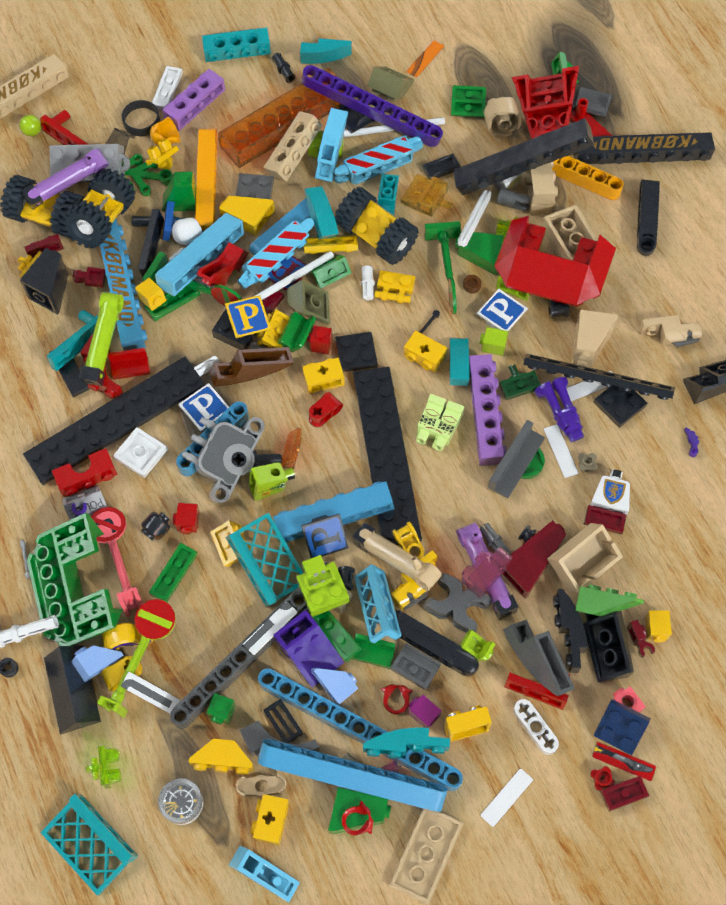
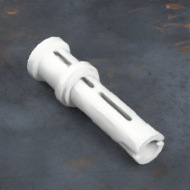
M52 615L21 626L15 624L9 629L0 630V648L12 642L19 643L25 637L58 628L57 617Z

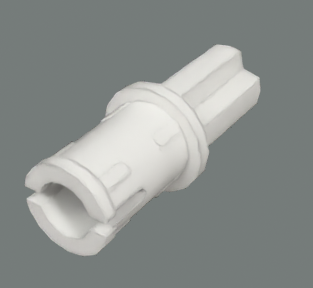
M363 266L361 281L363 299L369 301L374 298L373 286L375 281L373 280V267Z

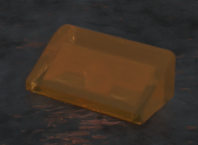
M296 428L287 436L282 456V468H295L302 440L301 428Z

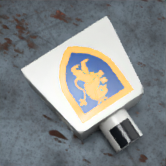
M613 469L611 470L610 477L602 476L591 501V506L628 514L630 483L621 480L622 471Z

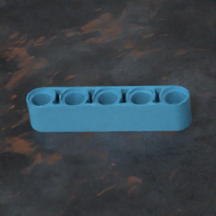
M305 198L259 236L250 245L249 251L255 255L292 221L302 223L307 218L311 219L307 199Z
M239 401L233 403L214 423L228 422L241 428L249 420L247 405ZM237 412H244L241 415H236ZM207 428L200 437L207 439L211 429ZM194 441L184 451L198 457L199 454H196V452L201 450L203 446ZM182 453L177 457L176 463L181 475L188 477L197 471L195 464L184 458ZM190 463L188 467H182L183 464Z

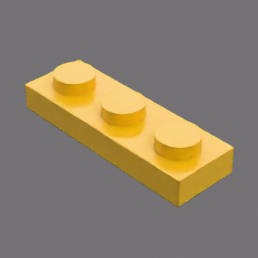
M338 236L319 240L318 238H306L307 243L304 245V253L310 254L358 250L357 236Z

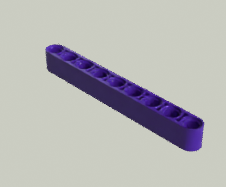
M307 65L303 69L301 81L307 88L411 138L418 136L423 144L436 147L439 144L443 135V130L439 126L316 66Z

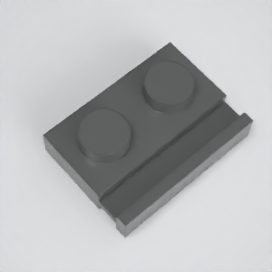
M405 643L402 651L391 666V670L422 689L427 690L441 663Z

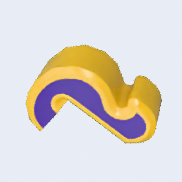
M131 623L117 624L116 628L102 634L104 648L116 651L120 647L138 646L142 638L135 624Z

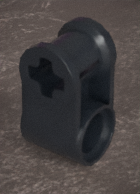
M547 299L550 319L558 316L569 318L570 310L568 304Z

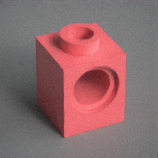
M631 686L627 689L622 687L613 693V700L623 704L622 699H628L631 702V707L629 708L639 713L646 708Z

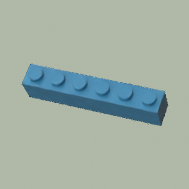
M375 482L369 487H359L347 494L339 493L331 499H320L314 504L308 506L301 505L292 511H281L278 515L273 516L278 530L287 543L303 538L304 533L301 525L310 523L312 519L323 515L332 516L340 514L342 524L345 525L394 510L395 508L387 482Z

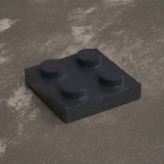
M372 332L335 337L338 358L343 372L378 367Z
M614 385L607 388L594 399V403L619 428L648 404L635 390L624 391Z

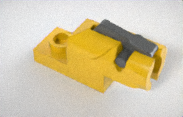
M432 550L420 560L436 566L437 555ZM401 573V581L403 583L391 593V598L402 611L427 599V591L422 589L413 579Z

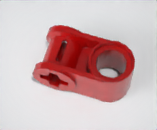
M331 392L325 393L309 408V423L317 428L323 426L341 411L343 403Z

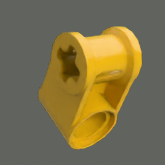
M410 521L407 522L406 526L397 531L395 529L392 531L397 543L403 550L409 553L413 546H417L419 552L416 557L419 560L423 558L424 548Z
M127 656L100 672L110 692L117 689L132 656ZM139 663L134 673L136 676H140L143 667L141 663Z

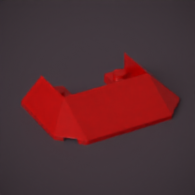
M529 215L511 221L494 265L507 288L575 307L601 295L616 252V247L602 235H599L598 241L581 237L572 261L539 252L546 233V227L529 223Z

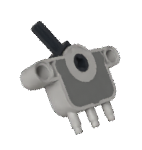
M201 417L199 422L211 429V432L207 439L192 434L191 440L203 446L198 457L186 451L182 453L184 458L195 464L198 473L215 482L209 493L210 500L215 504L227 501L239 477L248 473L251 468L278 462L282 464L281 454H257V451H253L265 427L263 420L258 417L248 420L242 429L228 422L216 424L209 419ZM251 423L257 424V432L251 430ZM236 457H237L238 460L241 461V462L238 463V464H237V462L233 461V459L236 458ZM216 490H221L223 492L224 496L222 500L216 498Z

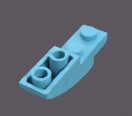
M335 108L330 110L317 159L318 165L315 175L317 179L333 182L348 111Z

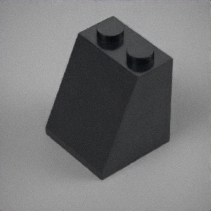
M45 248L22 276L20 282L29 300L57 315L59 314L68 280V272L62 260V255L55 250L51 251Z

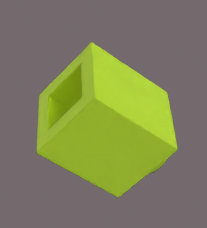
M486 327L485 334L481 333L479 344H483L482 352L503 356L508 331Z

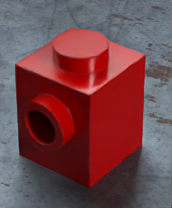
M314 325L313 331L309 333L307 340L310 343L311 352L329 355L333 340L332 328Z
M178 503L177 513L173 514V525L176 526L178 532L186 535L197 533L200 515L198 504Z

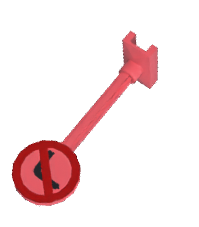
M105 507L95 511L90 517L104 533V535L96 538L97 542L109 544L123 588L122 592L117 594L118 601L126 616L129 617L131 616L130 610L140 607L144 602L137 588H133L130 585L116 542L125 532L127 526L126 518L117 508Z

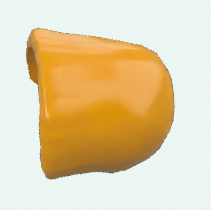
M166 117L150 129L151 139L158 147V142L162 139H169L171 145L181 142L176 125L170 117Z

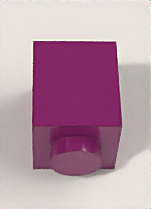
M423 694L420 698L415 697L408 705L410 707L409 715L424 728H430L441 716L442 710Z

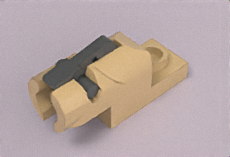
M679 315L643 319L639 327L640 335L659 333L662 345L673 344L677 348L697 343L702 337L699 323H681Z

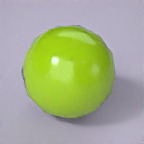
M26 115L20 120L19 127L22 133L32 137L38 135L41 131V122L35 115Z

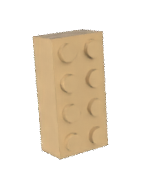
M576 205L544 217L542 227H546L545 236L558 257L573 261L581 237L598 241Z

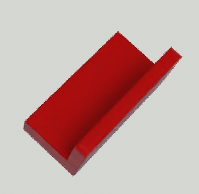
M145 348L108 353L113 380L150 374L149 358Z

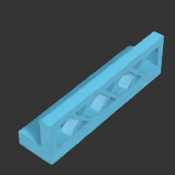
M371 564L354 576L369 640L372 643H376L386 635L396 640L402 635L385 571ZM368 575V580L364 586L362 579ZM370 590L372 591V596L368 602L366 598ZM376 607L374 618H371L372 609ZM379 623L381 631L375 634L376 626Z

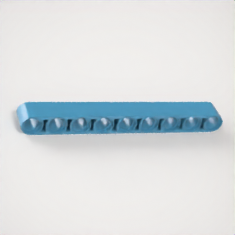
M270 739L262 741L257 760L264 767L436 812L442 811L448 791L445 786L438 783Z

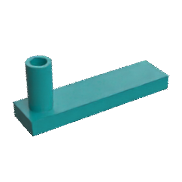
M86 310L79 312L78 319L86 323V325L47 355L53 370L58 371L80 353L90 336L94 333L98 315L95 317Z

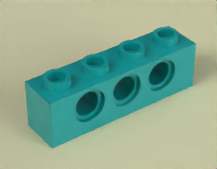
M267 27L202 36L206 62L271 54Z

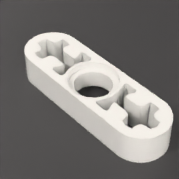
M526 699L517 701L513 710L514 715L537 747L546 755L555 753L559 746L557 737L530 701ZM520 705L522 707H528L526 712L529 715V717L532 714L534 715V717L530 718L527 723L525 722V720L527 719L526 714L524 712L519 713ZM537 721L541 724L542 730L537 733L533 732L530 724ZM544 731L547 732V734L544 736L545 739L548 742L551 740L553 741V749H551L550 747H544V744L546 742L543 739V737L540 740H538L537 737H540L544 733Z

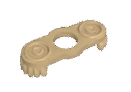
M280 774L268 777L259 775L255 778H245L243 776L235 784L237 793L240 795L263 797V794L283 792L286 789L287 781ZM259 780H265L268 784L264 792L256 790L255 785Z

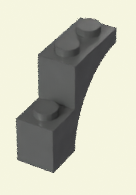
M259 721L240 729L252 757L255 755L259 756L263 740L270 739L282 742L272 737ZM315 739L300 744L286 743L316 752L319 751V746Z

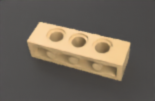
M299 111L263 168L270 176H274L275 179L287 182L323 125L314 115Z

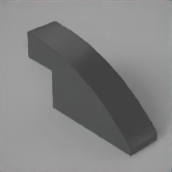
M527 619L503 629L520 661L545 688L556 696L575 689L549 631L534 636Z

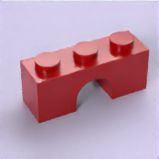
M106 448L88 455L91 465L86 472H75L70 463L52 470L63 497L71 496L80 490L93 487L99 482L109 481L118 475Z

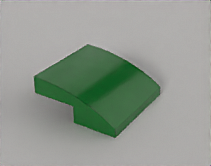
M453 85L451 116L484 118L486 87Z

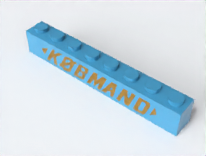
M115 219L112 223L110 234L100 245L110 293L120 294L124 297L123 309L118 314L119 320L117 321L120 341L124 351L146 348L145 341L148 338L146 330L141 328V325H144L142 314H138V310L141 307L139 299H135L134 296L137 294L136 286L131 283L134 276L132 269H128V265L131 264L130 258L124 251L127 250L126 241L121 238L124 232L122 225H118L117 219Z

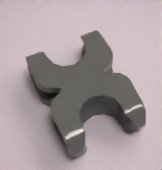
M441 573L442 576L439 578L438 584L447 591L448 597L442 601L428 598L423 604L424 610L438 619H446L451 615L454 627L466 633L468 630L476 632L477 623L467 615L466 610L472 606L486 609L492 602L491 598L476 588H468L462 591V583L459 579L446 573Z

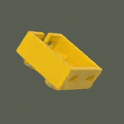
M481 705L469 708L468 712L461 713V711L449 713V717L445 719L444 729L447 738H450V742L489 732L492 721L487 706L481 708Z

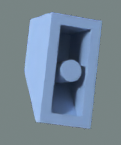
M93 645L88 649L86 647L79 649L75 653L76 656L72 660V664L84 682L98 675L106 667L117 663L124 655L120 651Z
M318 668L310 670L336 704L343 702L358 689L355 684L357 680L350 672L347 674L344 671Z

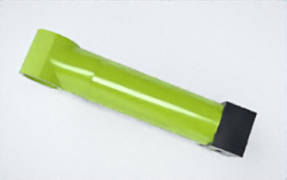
M103 292L100 296V311L85 366L82 365L79 379L86 384L103 385L105 378L103 371L115 325L119 320L118 314L121 313L124 305L123 295Z

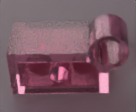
M501 547L493 554L490 551L487 553L484 551L480 552L475 559L476 562L472 566L468 565L463 570L462 583L481 598L507 570V566L513 557Z

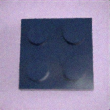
M611 699L593 736L633 755L651 718Z

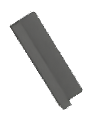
M526 420L488 483L489 489L506 498H509L545 439L544 436L532 430L534 423Z

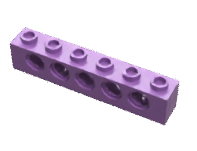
M492 354L469 356V378L479 466L499 465L507 452L506 446L502 444L505 434L504 428H500L502 411H498L500 395H496L498 378H494L496 362L492 361ZM482 391H488L489 394H484ZM483 408H490L491 411H486ZM485 425H492L493 428H487ZM487 442H494L496 445L491 446Z

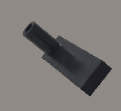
M152 209L151 216H132L131 219L132 226L148 227L138 266L142 277H144L156 257L164 218L159 209Z

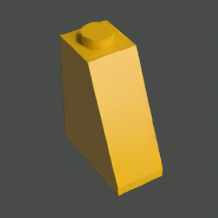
M229 195L225 201L221 202L219 210L221 217L228 213L243 221V229L257 236L275 212L274 201L271 199Z

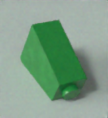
M193 172L174 173L163 194L162 212L166 211L167 201L175 202L174 211H196V185Z
M473 232L465 247L457 244L459 237H456L455 248H458V255L493 275H498L494 265L503 244L502 235Z
M338 787L328 833L338 834L346 832L342 826V816L346 809L358 806L360 801H363L370 809L373 826L384 824L385 818L389 819L392 806L388 805V799ZM349 814L346 819L347 827L350 830L360 829L368 820V814Z

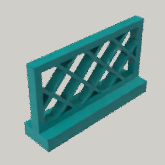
M269 512L225 537L265 607L270 606L299 587L298 583H289L288 580L290 572L300 575L303 574V571ZM264 519L270 525L268 533L258 530L260 522ZM245 530L254 532L252 543L244 541L240 533ZM257 533L267 536L265 547L254 544ZM270 537L279 540V550L268 548ZM253 547L264 549L262 560L253 557ZM267 550L278 553L275 564L265 561ZM281 554L288 556L290 559L289 567L278 565ZM264 564L274 567L272 578L264 576L262 573ZM277 568L288 570L285 581L275 579ZM274 582L284 584L282 593L277 596L272 590Z
M74 794L69 799L70 802L40 833L91 890L99 896L138 855L82 794ZM71 808L77 813L76 823H66V813ZM61 825V839H54L48 832L54 826ZM66 825H76V838L65 839ZM81 825H88L91 828V838H80ZM95 840H102L105 843V854H94ZM65 841H76L74 855L66 853ZM80 841H90V854H80ZM94 856H105L104 870H94ZM109 856H117L122 862L116 870H109ZM79 857H90L89 870H82L79 867ZM104 872V883L98 888L93 882L94 873Z

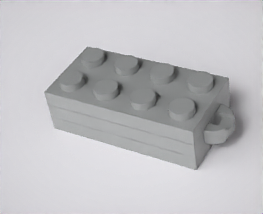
M119 144L49 145L50 176L84 158L87 153L97 148L100 149L109 163L105 171L107 169H111L112 172L117 170L119 175L121 173L125 175V172L130 168V160L124 155V146ZM93 173L77 183H89L97 173Z

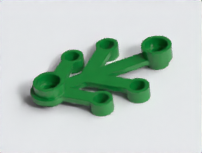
M135 154L129 159L130 166L136 165L137 167L125 172V175L133 178L140 188L141 195L145 197L151 194V189L142 178L159 180L162 184L168 185L173 176L172 171L169 169H163L159 173L145 171L150 167L158 168V165L155 163L147 165L146 162L143 163V158L140 154Z

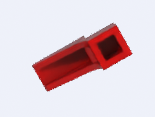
M228 242L222 254L216 260L201 267L196 275L202 277L201 281L212 287L214 285L225 286L234 269L240 272L249 253Z

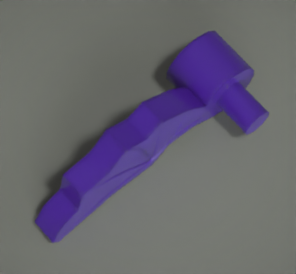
M686 427L685 433L688 442L691 444L688 454L690 457H696L699 452L697 447L699 444L698 436L694 431Z

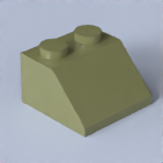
M386 66L374 67L367 86L372 88V92L386 94V98L396 101V99L404 97L415 79Z

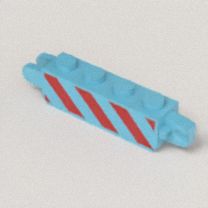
M404 135L370 150H365L358 155L350 156L344 160L343 165L335 169L336 183H342L350 180L352 184L357 185L412 162L413 153L423 148V142L418 136L408 139Z
M307 218L302 223L292 221L243 265L242 271L244 273L237 280L238 284L243 289H246L253 283L256 284L259 281L263 283L270 277L268 273L271 270L275 272L282 266L280 262L284 258L288 260L295 254L293 250L296 247L300 249L307 243L305 240L309 236L307 232L315 224L312 218Z

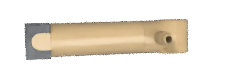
M366 523L352 536L359 549L366 553L374 554L413 579L426 591H429L442 576L441 572L429 562L424 563L416 556L406 552L377 534L376 530Z

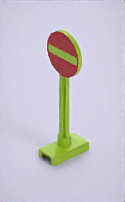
M159 599L148 600L137 610L135 627L142 635V638L116 691H113L111 698L100 696L97 704L106 711L110 712L112 710L125 719L128 710L121 704L124 700L126 689L122 688L121 684L128 672L135 673L150 640L163 639L174 629L176 616L170 604Z

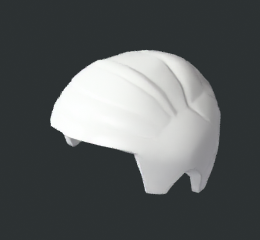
M186 218L177 220L174 223L172 234L178 244L188 246L195 238L202 234V229L197 220Z

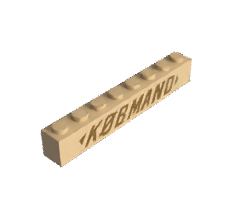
M55 54L0 86V119L69 77L65 65Z

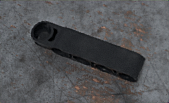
M644 179L641 180L639 190L637 250L643 256H650L654 253L657 245L660 181Z
M400 610L395 611L402 635L399 637L400 639L463 676H472L478 671L479 662L475 656Z

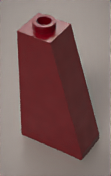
M552 520L500 563L498 570L525 599L529 596L549 565L547 558L555 553L564 542L566 537L565 529L559 523L556 524Z

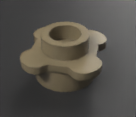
M580 453L578 455L579 470L585 472L597 470L596 454L590 453L585 455Z

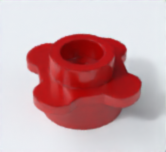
M607 766L599 770L594 769L590 773V776L594 779L596 790L600 791L604 787H611L615 784L614 779H612L611 769Z

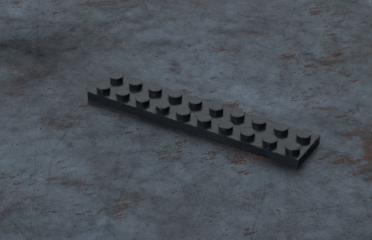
M185 356L26 451L23 455L41 484L45 485L55 479L52 470L69 463L73 468L88 459V455L106 448L134 431L136 427L142 426L204 387L205 383Z
M390 366L354 371L353 378L372 484L375 482H387L395 508L394 510L377 514L381 536L395 545H399L392 531L394 529L397 531L406 526L407 522L410 521L418 535L419 541L422 542Z

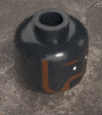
M152 512L141 523L143 528L141 531L152 541L154 539L160 540L170 530V525L167 523L170 519L163 512L160 514Z

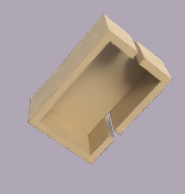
M554 161L524 172L526 185H530L526 187L527 196L531 198L529 202L530 215L551 214L552 207H555V197L558 196V188L554 186L556 180L555 171H552Z
M590 523L547 558L568 591L579 593L580 586H589L592 583L591 579L596 580L623 557L615 543L609 542L612 538L603 524Z

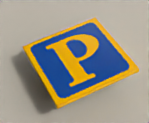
M260 295L225 303L236 338L271 330Z

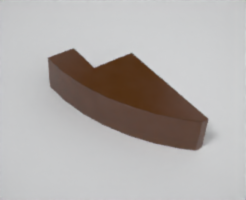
M289 347L237 350L231 362L213 363L209 372L214 387L252 381L276 373L293 365L294 361Z

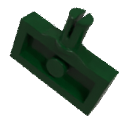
M516 364L508 367L512 376L499 383L505 400L532 393L541 385L535 371L519 373Z

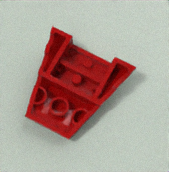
M579 66L562 68L561 74L532 79L528 74L512 77L531 139L569 125Z

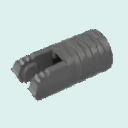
M501 188L497 204L527 211L531 198L530 196Z

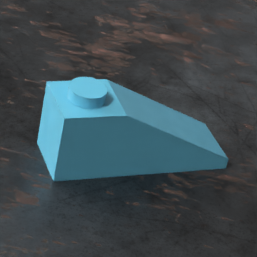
M239 846L228 865L287 902L291 900L300 884L296 879L242 846Z

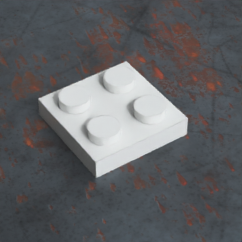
M136 427L113 457L145 479L168 448Z

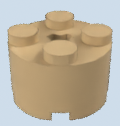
M513 97L492 98L487 102V106L484 109V117L488 131L493 133L495 137L510 136L512 131L520 128L522 121Z

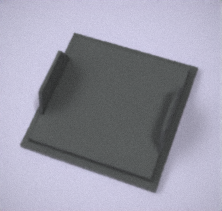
M580 87L572 108L576 109L578 100L585 98L588 100L587 113L605 117L612 95Z

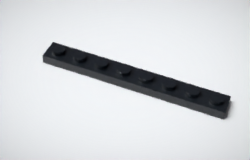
M527 354L524 358L523 365H527L529 369H545L550 374H557L558 372L564 374L567 378H583V381L589 383L597 381L601 382L603 386L612 387L614 385L624 391H631L632 389L638 391L641 395H657L659 399L663 400L673 399L675 387L532 354Z

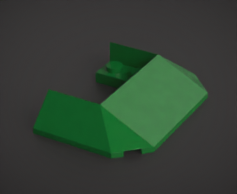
M84 513L39 534L35 541L37 543L36 547L27 559L39 618L45 619L55 615L59 623L58 628L43 632V636L57 642L59 646H74L116 628L123 610L113 608L109 589H101L84 597L76 561L98 552L99 548L96 538L104 535L88 513Z

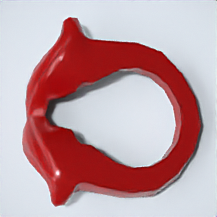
M394 684L381 688V691L384 693L383 706L388 712L401 714L407 710L410 702V693L413 692L412 689L404 685ZM395 688H399L405 701L404 706L400 710H392L388 705V698Z
M360 801L358 806L346 809L342 816L344 830L353 836L366 832L372 834L373 819L370 809L363 801ZM349 814H368V820L359 830L353 831L346 825V819Z

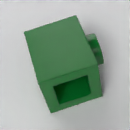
M214 693L207 711L211 719L210 721L222 725V723L229 725L236 708V703L233 699Z

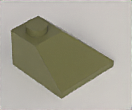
M303 280L287 288L289 306L306 316H314L316 320L327 325L330 324L328 291Z

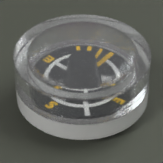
M180 778L168 782L162 788L159 794L158 805L162 815L169 822L176 825H185L193 822L200 815L203 808V796L195 783L188 779Z

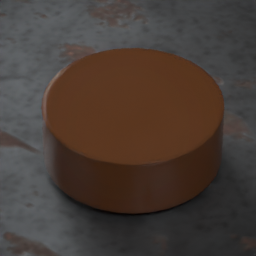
M468 275L463 281L464 290L471 294L477 293L481 288V279L476 275Z

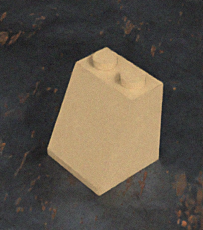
M580 310L575 327L572 364L591 368L612 336L618 314Z

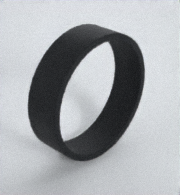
M137 100L129 103L123 109L122 121L128 133L142 137L150 135L151 127L160 122L158 108L152 102ZM139 108H147L157 114L156 120L150 126L141 129L127 125L125 122L126 117L130 112Z

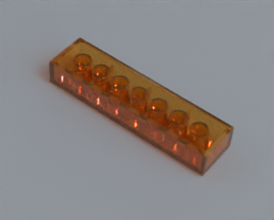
M329 67L324 70L338 77ZM301 83L217 133L219 146L234 164L241 168L276 147L299 111L312 114L319 121L330 113L331 108H340L341 103L307 88Z

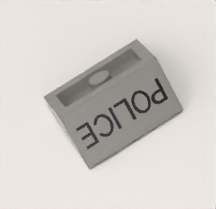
M99 485L62 499L63 506L70 520L77 517L71 510L73 503H75V508L78 511H81L83 503H86V513L90 516L95 511L108 507Z

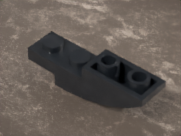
M559 588L556 595H553V607H557L554 623L555 627H558L559 633H567L564 634V645L568 647L566 666L570 667V673H578L581 669L580 653H585L588 648L586 633L578 611L575 610L574 603L562 588Z

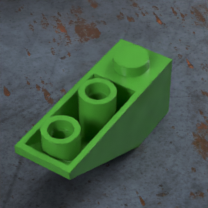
M589 584L588 588L580 586L575 610L604 616L643 604L644 600L638 599L637 594L625 592L624 595L618 594L619 590L607 588L605 592L601 591L600 586Z

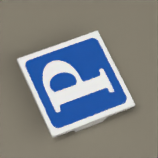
M498 289L477 314L485 319L486 324L490 327L509 331L528 308Z
M209 383L178 404L200 431L206 428V426L199 422L201 417L214 422L229 408Z

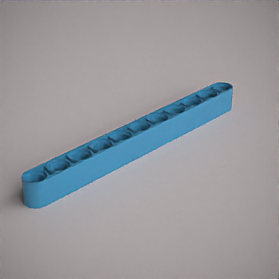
M264 669L259 673L258 681L264 691L278 699L281 698L282 701L362 744L372 739L374 735L387 733L386 730L272 669ZM267 676L274 678L270 684H264L263 679ZM284 686L292 688L288 694H283L280 691ZM301 696H308L310 700L308 703L302 704L299 702V698ZM321 705L328 708L324 714L317 712V708ZM338 715H343L346 717V721L339 724L335 721V718ZM356 725H362L365 730L363 733L358 734L353 731V728ZM406 748V755L401 756L400 759L389 758L424 778L445 786L449 791L458 790L462 784L463 775L461 771L425 751L414 752L410 748ZM411 755H418L421 761L418 764H413L410 762L409 757ZM436 765L440 771L437 774H431L428 771V767ZM455 775L459 782L452 785L447 781V777Z

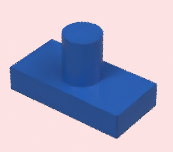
M167 201L162 238L164 241L170 240L174 223L177 220L185 219L173 217L175 202Z

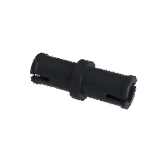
M275 53L272 56V60L276 64L278 72L283 75L287 83L293 82L296 77L291 71L289 63L284 60L281 53Z

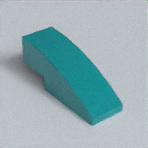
M319 38L318 43L301 42V64L332 62L352 55V41Z
M323 187L304 189L310 217L315 223L318 240L338 235L335 217Z
M450 338L449 385L468 386L469 384L468 338Z

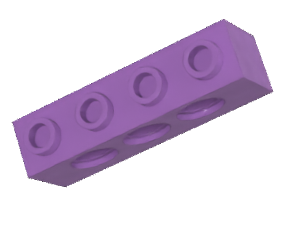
M208 69L197 80L189 84L182 93L178 94L171 103L164 107L162 110L164 119L170 117L177 130L180 131L225 91L224 79Z

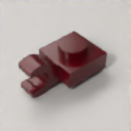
M87 267V272L74 270L73 278H75V283L85 282V286L104 287L106 277L104 268Z
M638 619L630 622L627 630L634 645L638 648L639 656L641 658L645 656L644 648L649 649L650 653L654 654L655 647L653 644L645 641L647 634L644 626L640 625Z

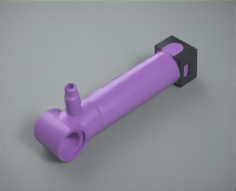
M99 148L87 153L84 158L38 184H31L22 189V195L30 208L34 210L50 197L93 173L101 172V170L108 167L109 163Z
M474 522L457 529L458 539L462 547L466 549L492 600L493 610L498 620L517 613L519 606L513 594L510 595L483 541L478 525Z

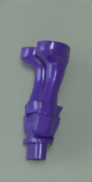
M559 377L554 379L552 384L550 381L543 383L534 392L538 398H546L553 412V419L572 443L584 438L583 426L581 425L580 415L577 413L576 407L573 406L567 391L568 380L566 377ZM554 390L558 393L565 409H561Z

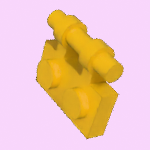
M380 270L377 289L383 291L376 290L375 298H381L382 301L393 300L400 304H403V302L410 303L411 296H406L405 294H413L416 276Z

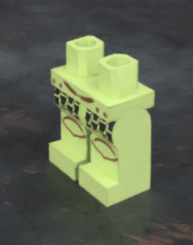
M430 394L426 408L417 425L416 442L425 445L427 440L431 439L434 441L432 448L441 452L445 446L449 445L463 416L465 406L452 401H448L446 405V399Z

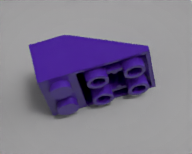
M307 610L273 634L277 645L311 688L319 683L310 671L311 669L336 670L344 664L338 652Z

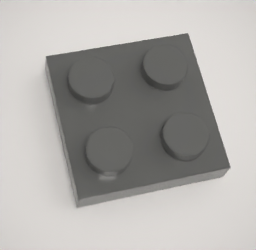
M239 173L236 196L271 199L274 176Z

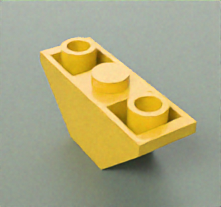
M212 739L189 758V764L194 767V770L206 771V768H215V771L220 773H227V770H236L237 774L248 775L249 772H254L252 762L234 740Z

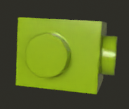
M468 630L459 646L475 656L478 661H486L492 656L493 648L496 644L493 641L487 642L473 630Z

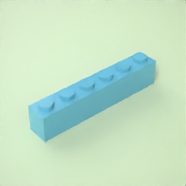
M228 213L218 218L214 224L207 228L199 237L195 238L191 244L155 274L157 285L172 296L178 294L198 276L196 274L201 267L216 260L222 254L228 242L234 244L244 235L243 221Z

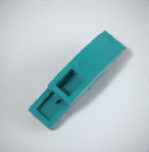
M382 174L378 205L394 216L399 175Z
M404 728L381 734L363 743V752L371 757L388 754L389 758L400 759L401 756H405L406 748H410L414 752H423V749L432 750V753L444 754L445 751H449L450 738L429 737V728Z

